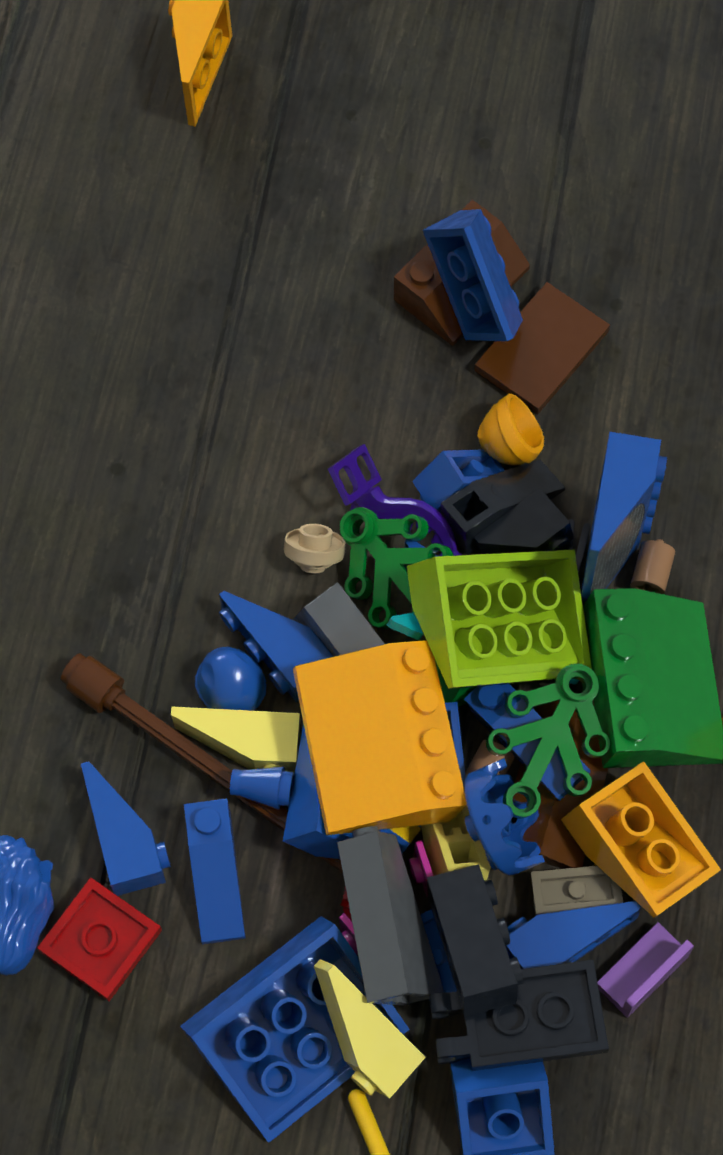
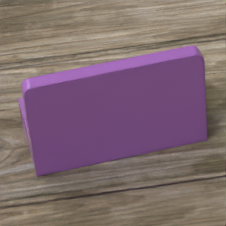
M657 922L597 982L598 989L628 1018L689 957L694 945L688 940L681 945Z

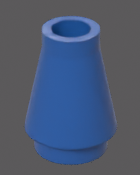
M284 766L248 770L233 769L230 780V795L241 796L279 810L280 806H289L295 772L285 771Z

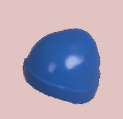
M220 647L209 652L203 659L195 676V687L201 701L207 708L255 711L265 697L266 679L262 669L251 656L240 649Z

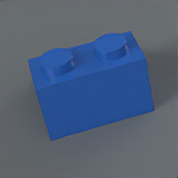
M470 1058L450 1063L462 1155H555L548 1078L543 1062L472 1071Z

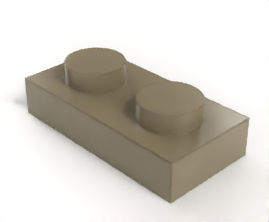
M598 866L532 871L530 874L535 916L538 914L623 903L621 887Z

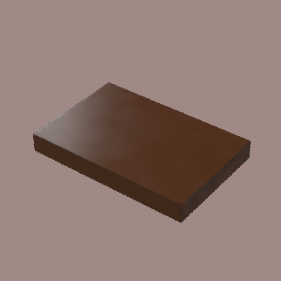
M548 282L544 284L520 312L523 321L514 338L509 341H495L475 363L474 367L475 372L505 393L516 395L537 415L610 330V324Z

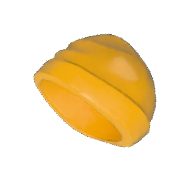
M507 394L494 404L485 415L478 430L479 443L485 452L496 461L510 466L531 463L537 458L544 446V435L535 416L528 406L514 394Z

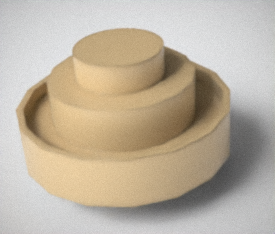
M306 524L286 534L284 553L286 557L300 566L303 571L321 573L325 568H329L343 560L346 542L341 535L333 532L331 528L325 525Z

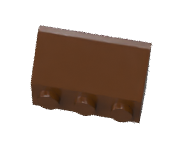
M472 199L462 210H482L483 215L490 223L491 237L497 252L504 260L505 274L510 287H512L530 269V264L503 222ZM427 243L394 276V301L453 346L463 336V333Z

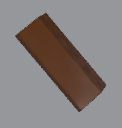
M559 700L536 706L535 711L543 719L551 717ZM576 710L568 725L579 757L591 771L589 774L592 779V786L582 796L574 797L567 794L558 801L539 783L537 787L541 796V803L538 808L539 817L523 835L524 841L536 842L541 849L539 855H543L544 864L562 869L582 867L585 853L561 819L579 804L603 789L608 768L602 767L601 757L590 758L583 752L582 740L586 735ZM591 737L589 741V746L593 751L600 752L599 738ZM521 763L515 783L520 782L526 770ZM584 780L578 783L574 789L582 790L584 788ZM520 793L513 796L518 802H527L526 797ZM512 817V822L516 823L517 818Z

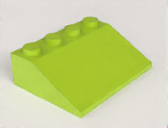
M575 550L438 556L407 566L412 609L448 689L556 679L558 673L570 664H583L592 669Z

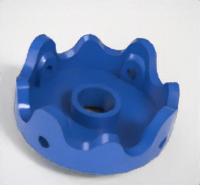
M504 758L475 770L466 776L464 793L470 815L465 816L464 820L467 831L473 841L480 840L492 869L500 870L503 874L511 876L544 863L545 860L543 855H539L541 849L536 842H526L523 839L525 831L537 821L539 810L527 818H517L516 823H513L511 807L503 804L505 791L514 784V779L511 775H497L499 771L507 767ZM513 798V804L516 808L524 809L527 802H518Z

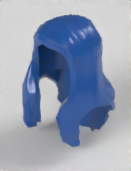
M8 835L0 836V974L2 975L17 974L27 966L33 957L39 937L54 909V899L50 888L53 863L49 860L40 861L36 856L35 849L28 847L24 838L15 839Z

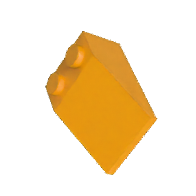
M170 0L168 14L173 19L172 38L176 40L188 125L195 127L232 39L228 0Z
M644 761L579 804L561 819L585 855L653 918L721 871L718 864Z

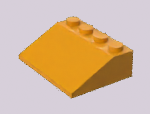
M427 640L388 643L298 665L293 668L326 835L352 833L356 829L377 826L381 830L446 823L453 820L467 806L436 662Z

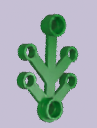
M358 507L348 511L340 522V533L345 542L351 546L349 577L345 581V592L349 597L364 600L373 591V604L368 612L369 622L374 627L389 629L387 626L388 621L392 616L397 615L395 608L390 605L392 581L411 602L408 573L403 565H411L433 558L439 550L442 551L443 556H453V553L449 547L439 543H433L427 548H388L379 536L402 535L409 540L421 541L428 534L429 526L427 521L423 517L409 514L403 519H378L372 510ZM417 521L418 529L414 534H411L410 527ZM365 522L364 531L360 535L359 528ZM368 551L375 559L374 589L372 580L365 576ZM361 580L362 589L359 593H356L355 586ZM385 609L386 618L383 622H380L379 614Z
M570 664L558 673L555 683L527 692L516 690L505 700V710L514 718L524 717L531 711L532 707L559 700L551 717L510 730L498 728L487 736V750L494 756L506 755L515 746L540 739L520 782L510 786L503 796V804L511 807L514 818H527L538 810L541 796L537 787L556 748L566 773L563 780L565 791L571 796L579 797L590 790L592 786L591 776L583 769L568 725L575 710L586 735L582 740L583 752L590 758H599L610 749V739L606 733L602 732L592 703L599 689L598 678L594 671L586 665ZM571 679H577L582 683L583 690L581 693H574L570 690L569 682ZM513 697L524 699L526 703L524 711H517L513 708ZM495 735H502L506 738V749L500 750L494 746L493 737ZM591 737H597L602 741L603 748L600 752L593 751L589 746ZM573 775L583 778L584 788L582 790H575L572 787L571 777ZM520 793L526 797L527 805L524 809H518L514 806L513 796Z

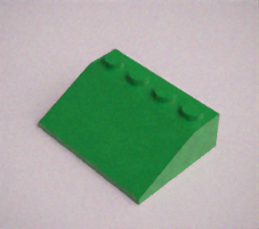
M636 588L593 589L583 604L591 666L599 682L598 693L594 698V709L602 732L606 733L610 739L609 751L601 756L602 767H636L643 761L647 766L723 764V724L703 602ZM599 739V745H600V751H601L602 748H603V743H602V741Z

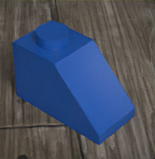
M485 450L442 451L412 482L420 493L421 501L428 503L441 513V502L473 481L505 470L500 462L490 457Z

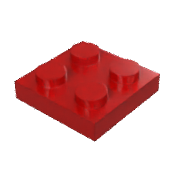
M90 877L37 949L41 954L110 1002L162 932V928Z

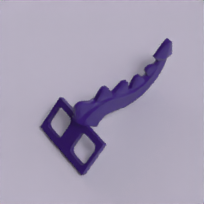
M365 444L358 446L328 468L345 506L351 504L350 511L354 508L364 507L375 512L378 519H403L409 514L423 517L429 526L428 533L431 531L435 533L431 544L439 543L451 549L453 556L461 555L457 551L456 540L451 526L436 508L424 501L413 498L388 497L382 492L379 485L372 488L382 479ZM360 455L364 458L371 473V478L368 481L365 480L357 463V457ZM342 468L345 469L353 485V492L350 494L347 493L339 477V470Z

